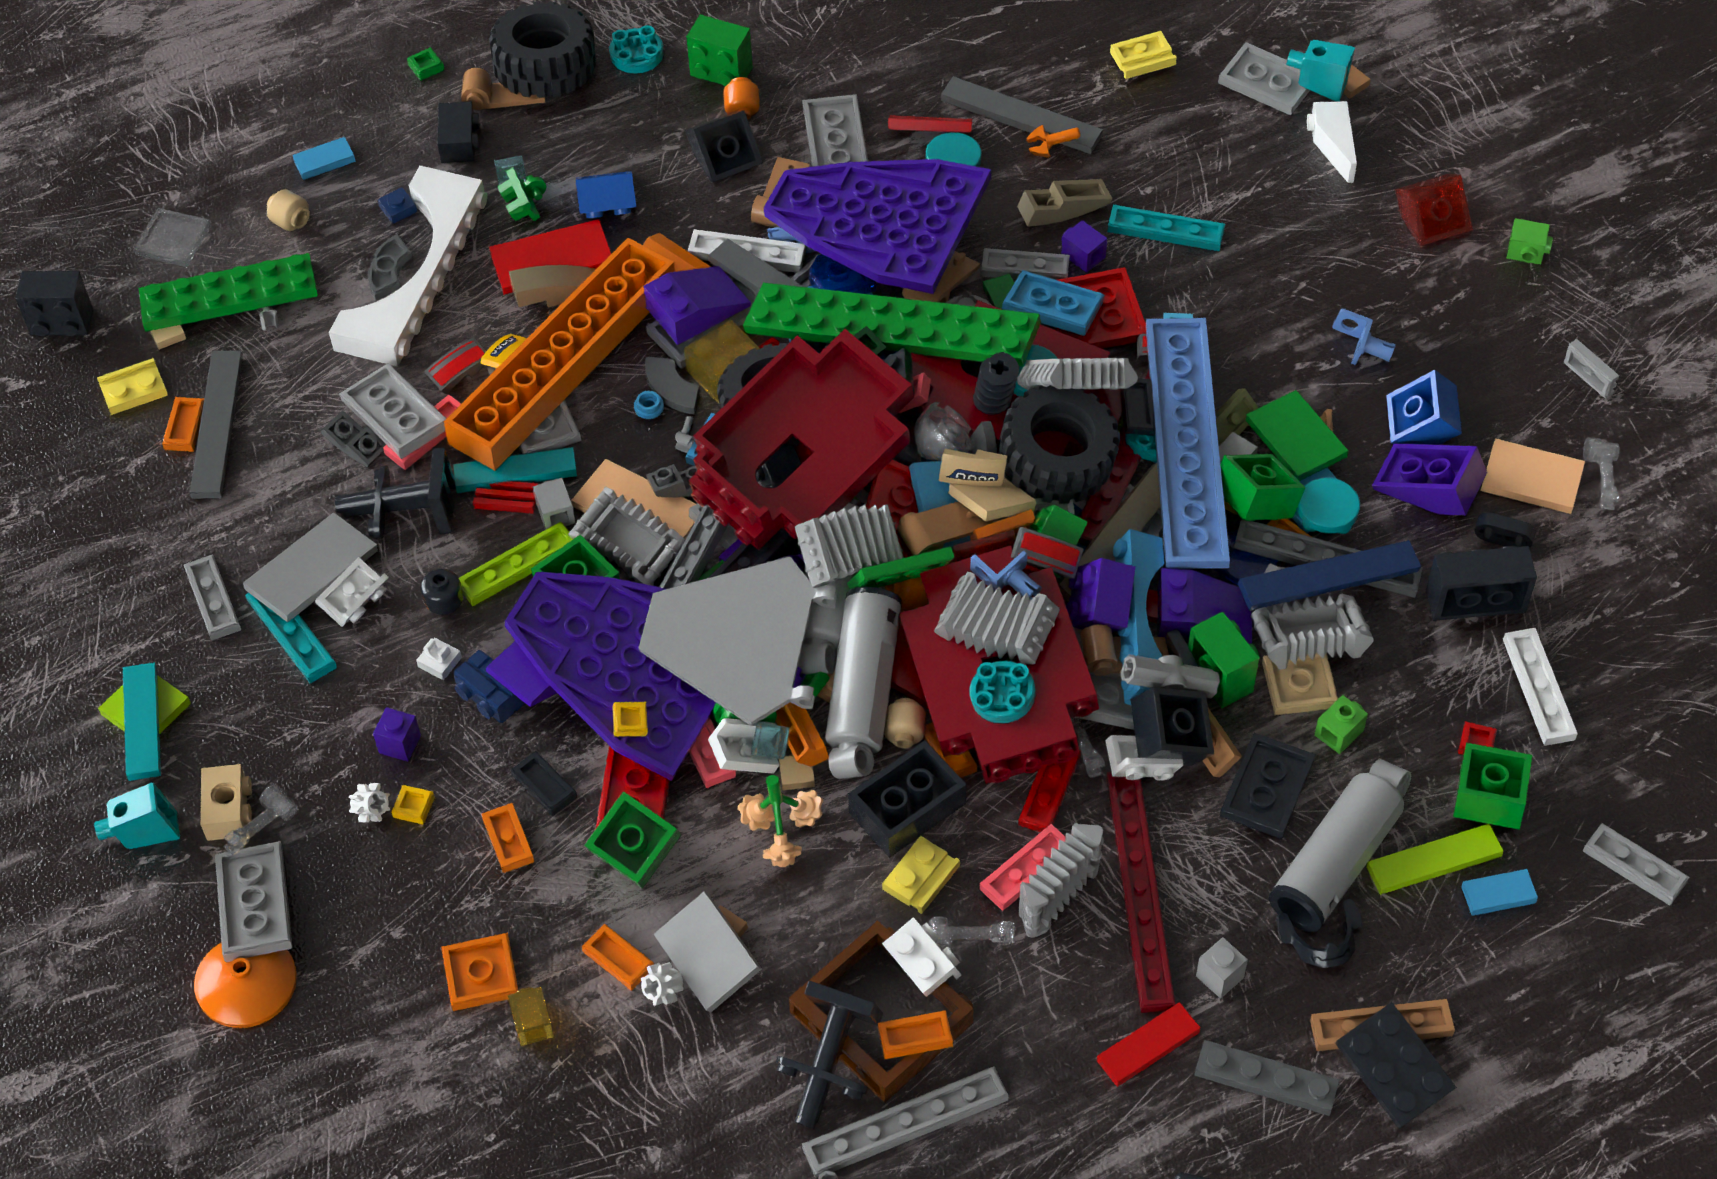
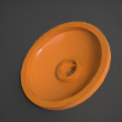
M221 942L206 954L197 969L194 981L195 995L203 1012L210 1019L221 1025L232 1028H248L260 1025L279 1014L290 1001L297 983L296 966L288 950L249 958H236L233 961L225 962L222 955ZM241 967H246V969L243 972H236L237 969Z

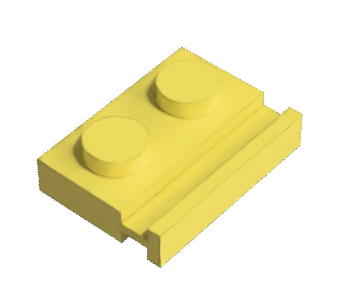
M1162 31L1111 44L1110 53L1119 69L1124 72L1125 79L1176 65L1177 57L1172 54V48Z
M154 358L97 377L111 415L168 396Z
M920 836L882 883V890L909 907L912 905L922 914L960 867V860L952 858L948 855V852Z

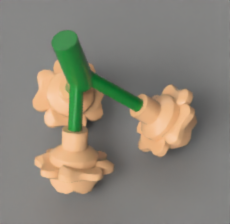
M770 775L766 778L769 796L764 800L762 794L755 796L745 795L743 802L738 805V810L741 813V822L749 824V828L752 831L759 828L769 829L771 826L770 822L775 820V843L769 849L763 850V858L771 859L773 866L786 867L795 863L796 856L802 854V847L788 842L787 833L783 832L780 804L784 802L790 805L792 809L790 819L795 821L797 827L801 828L805 825L812 827L815 821L822 816L821 806L823 799L817 796L815 790L809 792L800 791L797 798L792 799L782 794L778 776Z

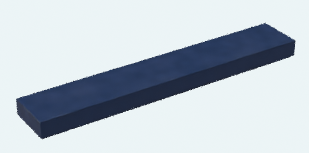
M1408 540L1240 578L1238 586L1249 611L1415 573L1420 570L1421 564Z

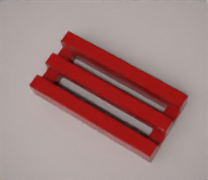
M506 481L489 484L491 486L490 489L476 488V498L474 497L473 499L474 509L534 514L536 501L533 486L538 485V483ZM483 497L501 498V500H498V499H486V498H483ZM512 500H524V501H529V502H520V501H512Z

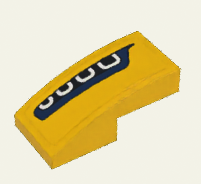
M514 334L503 336L485 352L480 364L498 368L527 338Z

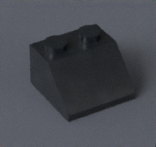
M744 110L732 112L685 130L694 156L711 183L763 163Z

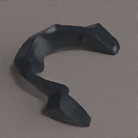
M1352 898L1343 900L1346 921L1343 922V928L1346 933L1345 940L1339 946L1330 942L1324 949L1313 948L1306 944L1296 933L1287 913L1278 914L1276 922L1279 938L1282 943H1291L1303 962L1324 968L1344 964L1349 960L1355 951L1354 930L1362 926V920Z

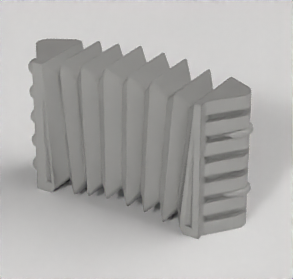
M1128 358L1026 360L1024 368L1017 377L1018 385L1027 390L1031 388L1039 390L1041 385L1045 387L1051 385V387L1057 389L1082 388L1084 390H1096L1101 388L1116 390L1129 388L1138 380V376L1130 365Z
M605 487L599 496L594 499L588 510L580 520H577L576 525L568 533L571 539L581 535L604 558L607 556L610 562L615 561L618 567L621 566L624 573H627L629 578L633 577L636 583L651 586L654 585L657 578L661 577L663 570L668 568V564L677 556V552L686 540L672 528L669 529L666 522L662 523L659 516L655 517L651 509L645 511L643 505H636L633 498L627 502L623 494L617 497L615 491L608 487Z
M865 505L859 509L854 506L848 511L843 508L837 513L833 511L827 516L824 514L819 519L813 518L795 526L799 541L798 545H800L806 565L805 571L808 572L812 587L824 586L833 580L838 581L848 575L851 576L859 572L862 568L904 558L903 549H901L896 534V523L893 522L888 505H884L877 509L876 505L870 509H867Z
M967 571L966 575L960 577L955 589L951 591L950 601H948L943 613L940 614V620L934 632L948 641L955 636L957 644L964 640L966 649L974 645L977 653L984 648L987 657L997 651L999 659L1008 653L1009 659L1012 661L1017 654L1020 663L1035 664L1040 651L1043 650V645L1051 628L1055 625V619L1060 611L1059 607L1047 595L1040 593L1030 600L1027 592L1023 597H1021L1020 592L1013 597L1010 590L1003 595L1000 586L994 592L992 583L986 587L983 579L977 584L975 574Z
M1339 594L1336 603L1330 595L1326 603L1318 596L1315 604L1307 597L1303 605L1294 600L1292 606L1285 602L1282 610L1274 605L1272 612L1267 607L1255 610L1251 614L1254 629L1258 632L1262 641V648L1267 652L1268 658L1277 665L1278 670L1286 669L1289 659L1296 665L1298 657L1305 662L1308 655L1313 661L1316 652L1322 658H1324L1327 652L1333 658L1335 652H1337L1341 658L1344 651H1346L1352 658H1359L1374 641L1370 632V626L1366 624L1361 608L1357 605L1355 598L1345 594Z
M1075 823L1072 826L1071 834L1066 833L1065 841L1059 840L1058 850L1051 848V858L1044 856L1043 866L1036 865V875L1029 874V883L1022 882L1020 884L1019 917L1022 918L1028 937L1034 938L1046 933L1050 929L1051 918L1057 920V911L1063 912V903L1069 905V896L1076 897V889L1082 891L1083 885L1086 886L1087 877L1094 879L1098 874L1102 857L1101 845L1104 842L1101 826Z

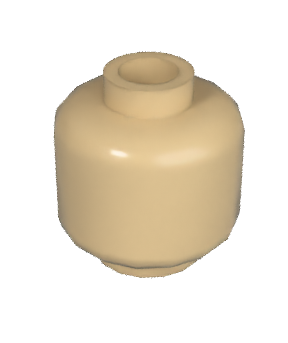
M287 189L280 190L270 196L267 201V217L271 222L287 231L302 228L309 219L310 211L307 201Z
M910 698L896 700L888 706L884 733L886 739L899 748H910L914 744L919 743L925 736L926 712L924 708Z

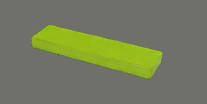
M560 521L461 576L459 580L463 595L473 607L532 574L531 568L573 540L568 536V529Z
M1490 824L1368 861L1367 870L1381 895L1502 857L1503 849Z

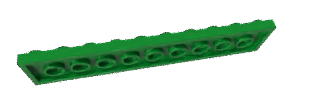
M763 282L743 327L745 333L790 339H794L798 335L806 341L831 343L844 329L854 336L867 326L886 346V350L898 352L905 348L909 353L979 362H983L995 353L1004 352L1014 357L1019 366L1023 367L1041 324L1040 315L1036 313Z

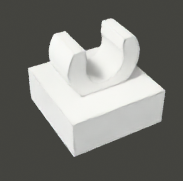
M431 638L416 661L419 668L444 680L462 656L460 650L437 638Z

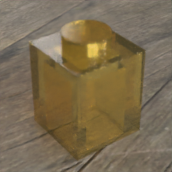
M541 987L522 988L515 994L508 995L520 1046L554 1037Z

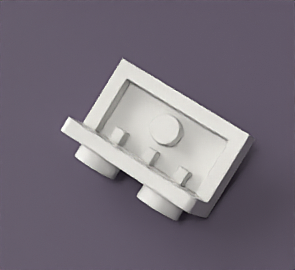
M358 557L315 600V603L341 627L349 620L354 624L365 613L366 609L363 606L370 599L375 603L386 592L387 588L384 585L389 577L385 573L380 577Z
M724 718L708 739L720 769L774 774L780 766L769 741L778 730L775 723L759 721L750 726L743 720Z
M1111 735L1105 740L1113 777H1126L1127 780L1154 777L1155 780L1159 781L1172 778L1174 773L1183 766L1182 759L1138 758L1135 736Z
M913 917L882 944L927 997L952 975L956 980L962 976L955 967L960 962L948 947L941 951L936 945L935 941L939 937L927 922L920 926Z

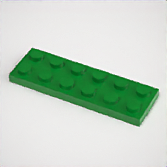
M309 253L296 254L277 260H266L248 266H237L233 269L208 272L204 275L179 278L175 281L150 284L139 288L142 323L145 332L318 296Z

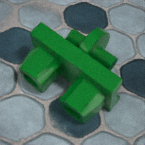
M513 167L506 171L509 179L497 186L506 202L518 197V199L507 204L506 208L515 221L527 215L535 221L541 216L533 198L535 200L542 199V194L545 193L547 188L546 183L541 177H534L533 175L527 176L526 181L519 179L516 170Z

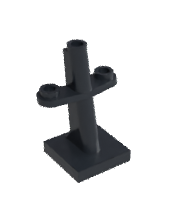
M433 448L429 480L390 486V471L388 465H385L374 471L376 489L336 495L335 497L336 513H343L344 517L374 514V518L368 520V533L370 537H375L376 540L383 539L385 512L420 508L432 510L439 534L452 533V527L447 514H453L454 501L450 489H456L445 448Z
M808 981L804 994L814 1004L830 1009L812 1067L782 1056H777L775 1063L778 1064L776 1071L796 1077L797 1073L801 1072L809 1075L794 1122L814 1129L815 1124L819 1121L831 1083L843 1087L841 1094L857 1100H861L862 1095L867 1094L868 1087L834 1075L854 1019L857 1018L878 1026L883 1012L873 1002Z

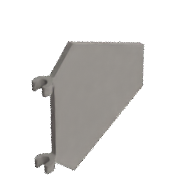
M789 556L655 592L652 595L639 651L750 726H753L789 702L804 709H813L815 700L813 695L814 688L810 686L793 688L812 603L815 602L822 607L834 609L838 598L835 595L837 588L831 585L817 588L812 587L810 581Z

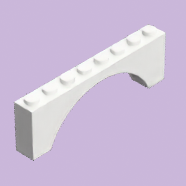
M419 166L409 184V189L416 207L426 216L433 228V238L429 253L416 274L394 293L369 305L339 312L329 331L334 351L399 366L403 356H407L414 335L420 332L425 314L431 311L436 293L442 290L447 272L453 269L458 251L464 248L469 230L475 227L480 209H484L486 205L487 193L484 192L482 180Z

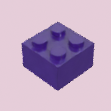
M1104 558L1079 566L1075 579H1069V588L1072 590L1066 609L1072 626L1083 630L1093 625H1107L1111 628L1112 633L1126 629L1128 627L1136 566Z

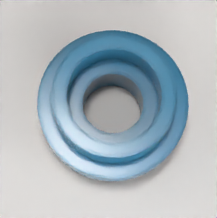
M654 391L640 393L634 402L635 413L644 419L656 418L664 409L662 398Z

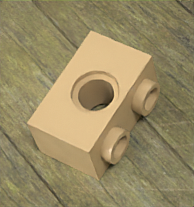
M241 764L201 768L200 825L207 841L247 836V824L252 823L251 806L247 804V796L252 795V783L250 776H245ZM232 800L229 803L223 804L225 801Z

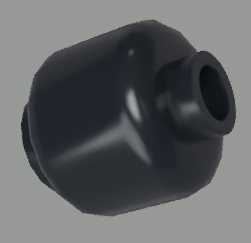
M436 569L424 576L420 590L423 602L429 611L438 615H447L460 607L463 602V590L459 577L453 571Z

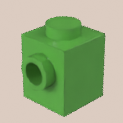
M1515 218L1506 258L1541 265L1544 253L1549 254L1553 237L1548 236L1550 224Z
M1342 695L1318 718L1314 736L1338 754H1341L1364 731L1368 713L1364 711L1360 704L1350 701Z

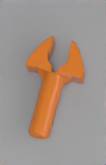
M1041 125L1030 133L1027 141L1031 143L1042 140L1043 143L1040 146L1029 148V151L1036 156L1051 157L1049 150L1053 145L1080 138V130L1076 127L1049 134L1045 132L1044 126Z

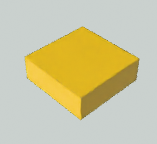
M646 702L613 703L614 737L647 736Z
M402 785L392 809L393 818L424 825L435 798L434 793Z

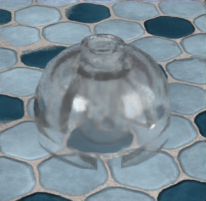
M940 402L930 404L920 414L913 430L918 452L925 459L932 461H942L945 448L969 453L975 445V439L970 441L968 433L971 431L968 423L950 406L947 405L944 409L937 407Z

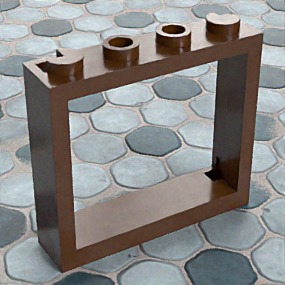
M877 920L808 981L830 987L877 945L893 958L882 943L896 931L891 927L885 928ZM946 980L931 994L953 1013L948 1017V1022L954 1041L973 1024L974 1008L970 999L961 992L956 993L949 986L948 980ZM807 981L789 997L790 1013L820 1041L827 1015L804 994L808 984ZM847 1035L839 1060L886 1103L945 1048L906 1055L890 1071L886 1072Z

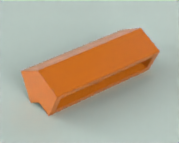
M661 233L649 236L643 246L674 261L675 272L711 267Z
M789 702L776 711V723L796 762L812 767L829 759L826 746L806 709Z

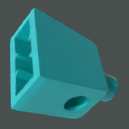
M1312 40L1306 53L1291 49L1286 65L1301 70L1298 82L1300 86L1333 101L1340 102L1348 83L1355 47Z
M149 783L110 799L107 803L108 818L94 823L95 833L99 840L116 836L127 849L180 839L177 810L154 783Z

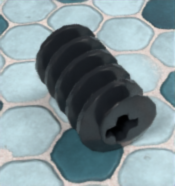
M1000 352L995 353L982 362L973 395V403L976 408L989 415L1000 414L1009 408L1019 374V364L1016 359L1010 354Z

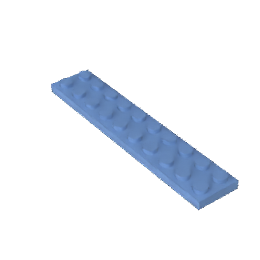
M1206 318L1146 319L1166 568H1229L1230 556Z

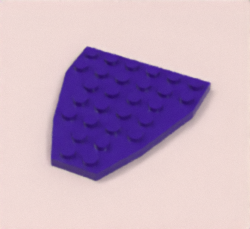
M940 159L845 162L784 170L763 208L764 216L807 247L878 283L934 294L992 178L991 169Z
M536 572L506 618L505 628L543 679L614 751L672 781L710 718L716 702L639 651L652 595L655 592L666 590V588L603 576ZM646 702L647 736L614 737L613 703Z

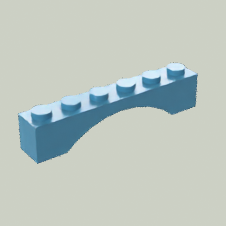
M1129 529L1121 539L1116 541L1113 547V556L1116 562L1136 566L1128 627L1118 631L1121 642L1119 659L1122 667L1124 659L1129 654L1152 659L1163 657L1153 639L1146 612L1147 592L1150 582L1155 573L1164 564L1163 539ZM1121 681V688L1124 690V704L1131 705L1130 699L1151 689Z

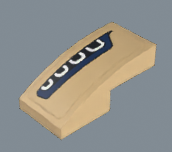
M945 448L942 455L939 481L968 486H1002L1008 456L983 450H977L974 455Z

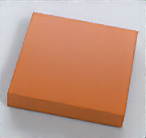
M508 933L441 947L453 1011L520 997Z

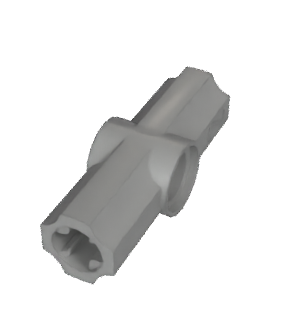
M1129 654L1124 659L1121 669L1122 681H1126L1127 684L1149 688L1206 692V698H1212L1217 693V687L1220 683L1218 672H1214L1213 669L1183 664L1182 658L1176 655L1152 659Z

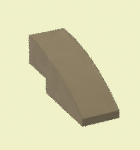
M1102 179L1053 181L1049 189L1024 190L1017 207L1027 227L1062 222L1095 211L1110 204L1112 197Z
M545 265L509 271V277L518 308L546 301L549 308L562 304L595 269L572 265Z

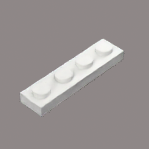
M696 229L693 231L688 252L700 260L709 261L708 255L728 238L775 269L796 273L801 270L806 253V245L801 243Z
M1536 628L1505 633L1503 642L1544 746L1574 741L1578 733Z

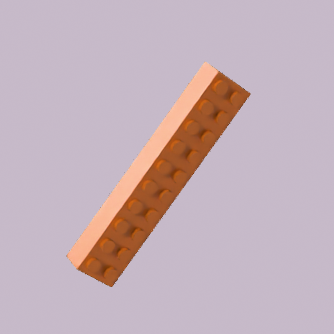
M627 238L444 421L448 445L495 471L645 318L649 311L646 309L644 285L667 273L675 272L674 261Z

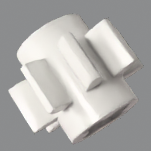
M370 783L369 786L367 784H358V791L353 795H349L351 799V809L349 812L359 815L358 822L369 823L370 820L380 822L382 821L381 815L386 811H390L388 807V797L390 794L380 791L381 786L379 783Z
M670 962L662 965L657 963L648 966L649 975L641 978L644 996L653 1000V1005L655 1006L662 1003L667 1005L678 1001L675 993L684 990L681 972L672 968Z

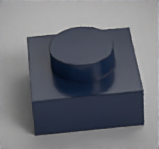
M402 187L377 199L380 209L392 224L417 212L416 204Z

